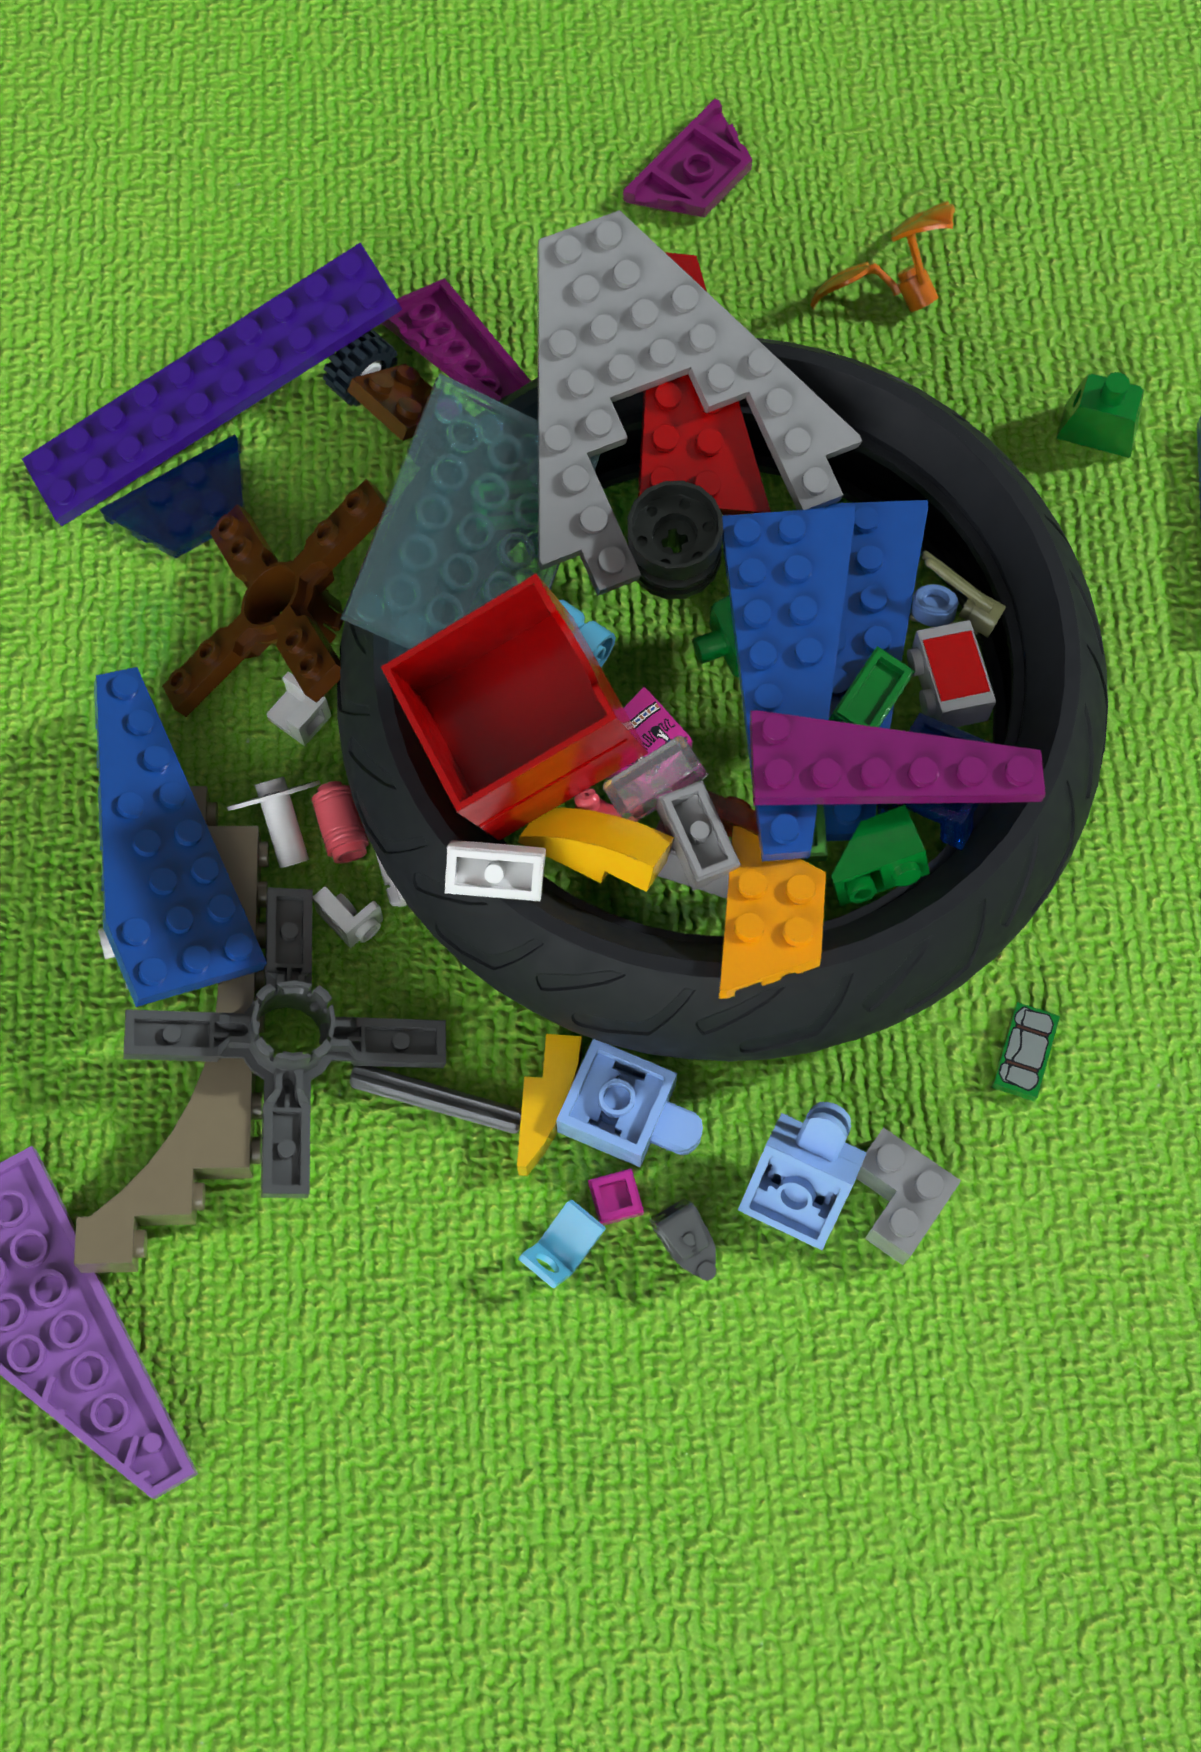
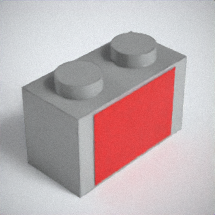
M967 620L918 630L912 648L907 651L908 666L915 670L913 676L919 677L922 690L919 692L920 706L924 716L931 717L935 732L988 721L996 700L971 621Z

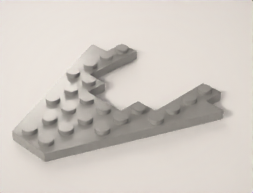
M620 210L539 239L537 246L538 565L540 570L580 555L597 596L639 580L641 573L589 458L626 444L628 437L612 402L687 374L706 413L746 398L797 510L818 509L841 500L843 493L827 459L858 448L862 442L860 435Z

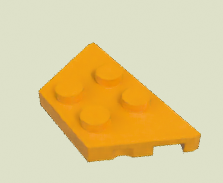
M733 826L731 844L741 865L739 868L729 872L719 991V998L722 999L733 997L736 990L761 982L762 986L781 980L786 974H799L819 967L822 953L826 872L802 859L762 862L759 836L740 826Z

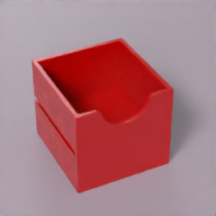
M537 573L381 666L457 813L475 825H479L481 829L499 841L648 754L646 747L575 620Z

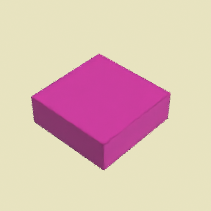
M632 1168L588 1180L596 1215L602 1225L605 1226L644 1215Z

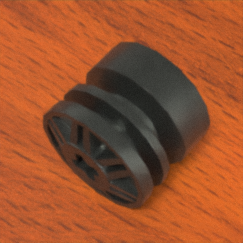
M664 481L647 488L632 505L628 515V547L641 573L639 580L636 582L650 594L665 599H686L702 592L716 577L721 564L722 513L715 499L702 487L686 481ZM672 547H676L678 553H673Z

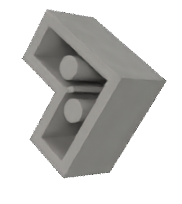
M884 1127L867 1150L856 1177L857 1180L889 1201L865 1239L904 1265L961 1182L960 1179Z

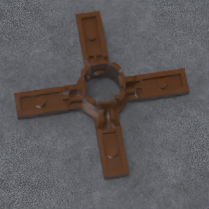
M365 479L355 490H352L341 505L326 520L317 525L314 532L307 538L303 551L293 561H278L249 512L237 504L228 514H225L218 520L210 534L232 572L244 582L247 590L242 599L240 615L228 627L219 628L209 639L203 641L197 651L179 669H176L162 685L175 711L187 717L244 659L259 657L270 644L277 646L302 691L314 702L317 703L340 680V659L330 645L337 635L323 624L337 632L343 625L344 614H342L343 609L340 601L330 594L326 588L334 581L332 570L392 509L376 486Z

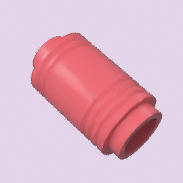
M331 781L322 784L317 788L318 792L312 796L311 801L327 855L333 857L334 862L338 864L353 862L364 857L367 854L366 847L369 845V841L353 801L350 786L342 785L341 781Z

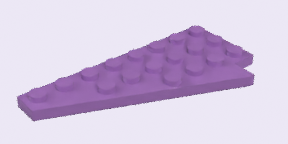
M30 1146L0 1163V1375L149 1497L157 1499L198 1475V1472L99 1274L81 1273L74 1265L76 1228L37 1150Z

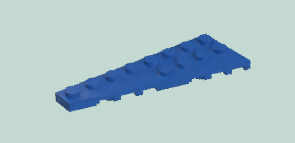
M927 500L833 503L826 507L818 508L855 506L856 513L829 718L877 646L902 662L928 512ZM894 705L880 725V728L890 729ZM824 804L826 841L851 840L860 821L875 816L877 804Z
M855 506L722 516V542L751 778L752 763L749 720L751 710L829 720L856 515ZM755 805L762 862L810 857L817 805Z

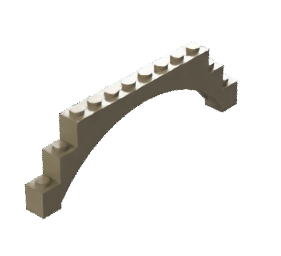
M190 786L261 949H265L266 922H260V908H266L268 882L261 881V867H269V842L261 841L258 826H218V803L210 801L207 786ZM265 967L262 971L218 983L216 1013H245L250 1005L257 1000L255 996L258 990L266 986ZM265 1015L258 1020L260 1022L259 1033L265 1032ZM221 1058L217 1062H205L188 1105L171 1134L149 1163L121 1192L91 1216L76 1217L74 1265L81 1273L138 1272L139 1258H146L147 1231L140 1230V1226L196 1225L197 1211H204L205 1183H198V1179L253 1178V1165L261 1164L262 1137H254L255 1120H262L263 1092H255L256 1076L258 1075L250 1070L244 1059Z

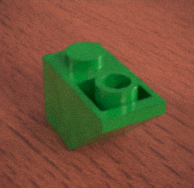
M906 805L860 821L831 875L840 907L852 902H865L876 893L895 886L904 887L911 885L921 877L930 874L925 848Z

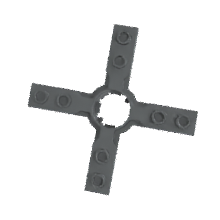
M268 887L266 894V986L259 990L255 996L257 1000L250 1005L245 1013L128 1009L125 1012L123 1059L217 1062L221 1058L244 1059L253 1073L264 1079L261 1198H308L310 1194L311 1080L321 1075L331 1061L351 1062L354 1066L444 1068L446 1064V1020L335 1017L333 1005H330L327 1009L328 1003L332 1000L328 991L319 985L312 992V889ZM290 1008L302 1011L311 1017L320 1030L319 1044L321 1046L314 1049L311 1055L309 1053L303 1054V1052L291 1053L283 1051V1053L275 1055L274 1058L275 1049L267 1045L262 1037L259 1039L260 1022L258 1020L275 1009Z

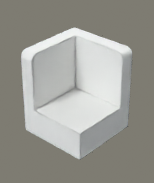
M287 672L282 678L287 691L267 712V717L270 722L305 746L331 717V712L327 699L324 696L317 703L304 694L294 675Z

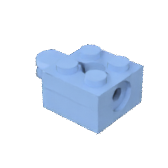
M592 1039L556 1119L558 1133L637 1167H641L651 1143L678 1155H688L699 1145L703 1126L701 1118L696 1113L669 1102L676 1086V1072L595 1039Z
M818 1102L810 1109L803 1123L781 1113L763 1150L738 1211L823 1250L867 1153L845 1143L851 1128V1118L845 1109L831 1102Z

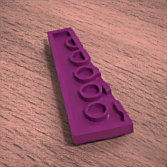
M445 278L397 298L402 310L381 323L488 407L531 382Z
M751 710L750 713L753 805L1042 802L1045 797L1041 750L759 710Z

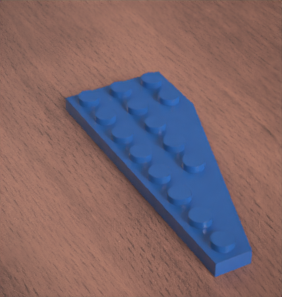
M134 667L96 675L94 701L95 728L97 729L98 807L100 850H102L101 886L104 900L103 929L135 1006H142L262 971L267 963L138 668Z

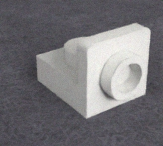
M326 886L313 896L316 912L350 948L359 941L364 943L371 939L381 927L380 923L383 921L380 906L375 901L369 903L357 914L354 906L343 894L340 893L335 897Z

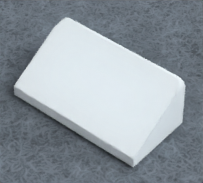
M452 840L447 846L444 893L541 901L546 848Z

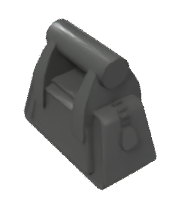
M681 1199L649 1219L652 1224L651 1227L676 1263L703 1280H711L715 1277L716 1247L696 1206L692 1202Z

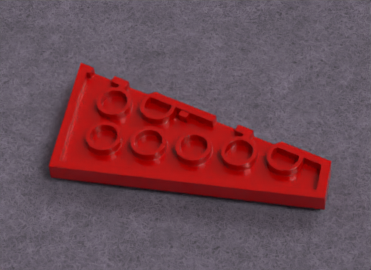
M665 252L707 292L696 255ZM688 374L644 390L638 497L647 488L661 482L686 481L700 486L715 499L722 515L771 512L739 401L706 413Z

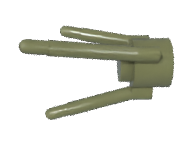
M923 551L921 557L925 560L926 566L969 598L959 617L966 621H971L975 637L979 632L988 638L1006 606L981 593L928 551ZM910 612L909 619L918 622Z

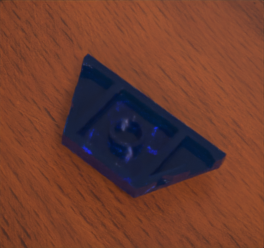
M234 434L101 508L100 511L103 518L111 525L117 523L130 530L134 537L143 542L157 545L160 551L174 558H178L213 538L210 531L216 526L222 516L228 514L237 504L245 509L242 491L244 489L243 474L240 464L241 447L238 438Z

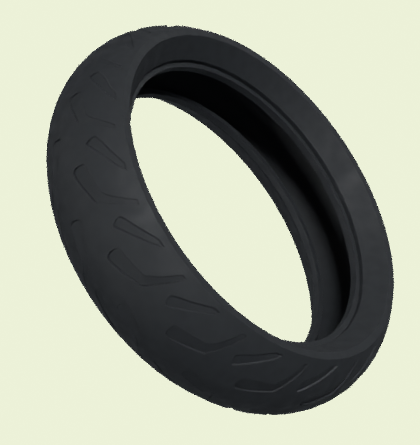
M762 338L757 339L860 435L862 442L858 448L827 459L843 493L842 498L852 503L927 500L928 512L920 553L928 551L981 593L1006 606L988 638L979 632L976 635L996 700L993 708V743L1041 750L1045 784V797L1042 802L979 803L963 828L938 856L928 863L930 874L921 877L911 885L898 886L878 900L850 913L823 922L822 953L819 967L799 974H786L781 980L762 986L761 982L736 990L733 997L722 999L719 998L723 936L685 934L646 926L619 917L573 896L544 876L541 901L444 893L447 846L450 841L508 844L503 839L499 841L481 829L479 825H475L457 813L381 666L463 618L483 583L501 560L526 535L535 529L524 528L476 533V516H473V498L470 499L469 489L472 485L538 480V378L503 397L473 418L445 443L443 449L437 451L398 497L378 530L367 557L360 568L349 601L340 644L341 669L340 680L337 682V718L343 762L352 798L365 832L381 864L410 909L431 934L463 965L498 992L570 1031L610 1045L652 1055L731 1062L775 1059L812 1053L857 1040L891 1027L932 1006L965 984L1016 937L1051 893L1067 866L1087 822L1098 787L1105 751L1108 687L1107 667L1099 622L1089 587L1076 556L1059 523L1031 483L1015 464L982 432L973 427L957 412L917 387L892 374L849 357L819 348ZM644 391L612 402L628 438L626 444L589 458L603 489L639 478ZM746 398L740 400L739 404L759 472L781 476ZM538 493L483 498L484 503L538 499ZM538 510L487 514L486 516L487 518L538 514ZM945 581L957 596L958 602L963 609L969 598Z

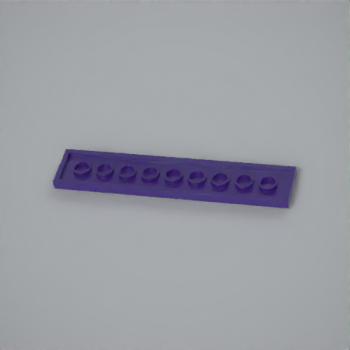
M358 243L23 457L22 460L55 521L64 526L394 316L402 308L362 244Z

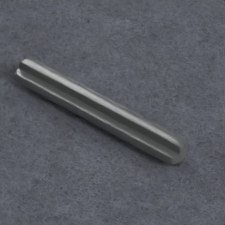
M354 1066L350 1075V1084L354 1089L513 1134L517 1133L520 1129L521 1109L372 1066Z

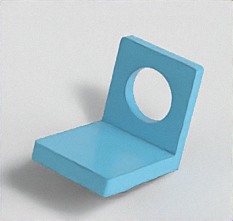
M569 1200L538 1243L524 1251L518 1259L549 1286L556 1288L573 1275L606 1227L575 1201ZM537 1259H540L547 1263L554 1270V1272H551L544 1268L537 1261Z

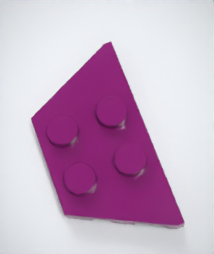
M715 98L623 190V200L625 202L705 218L752 169L753 159L746 147L739 142L738 133L733 124L727 123L722 114V105L719 100Z

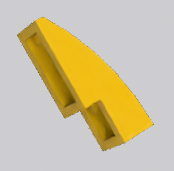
M556 807L530 822L519 836L518 843L524 846L546 848V857L599 883H602L609 873L647 892L667 863L674 837L647 825L619 816L592 810Z
M546 1034L543 1077L524 1076L517 1170L520 1176H528L558 1133L556 1119L580 1068L582 1036Z

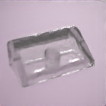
M680 735L603 784V789L622 818L637 822L656 810L658 797L702 781L709 774L686 739Z

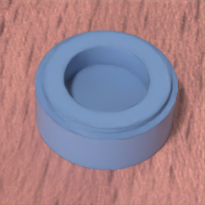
M925 585L915 591L911 613L918 622L931 627L947 625L955 619L958 598L953 591L944 586Z

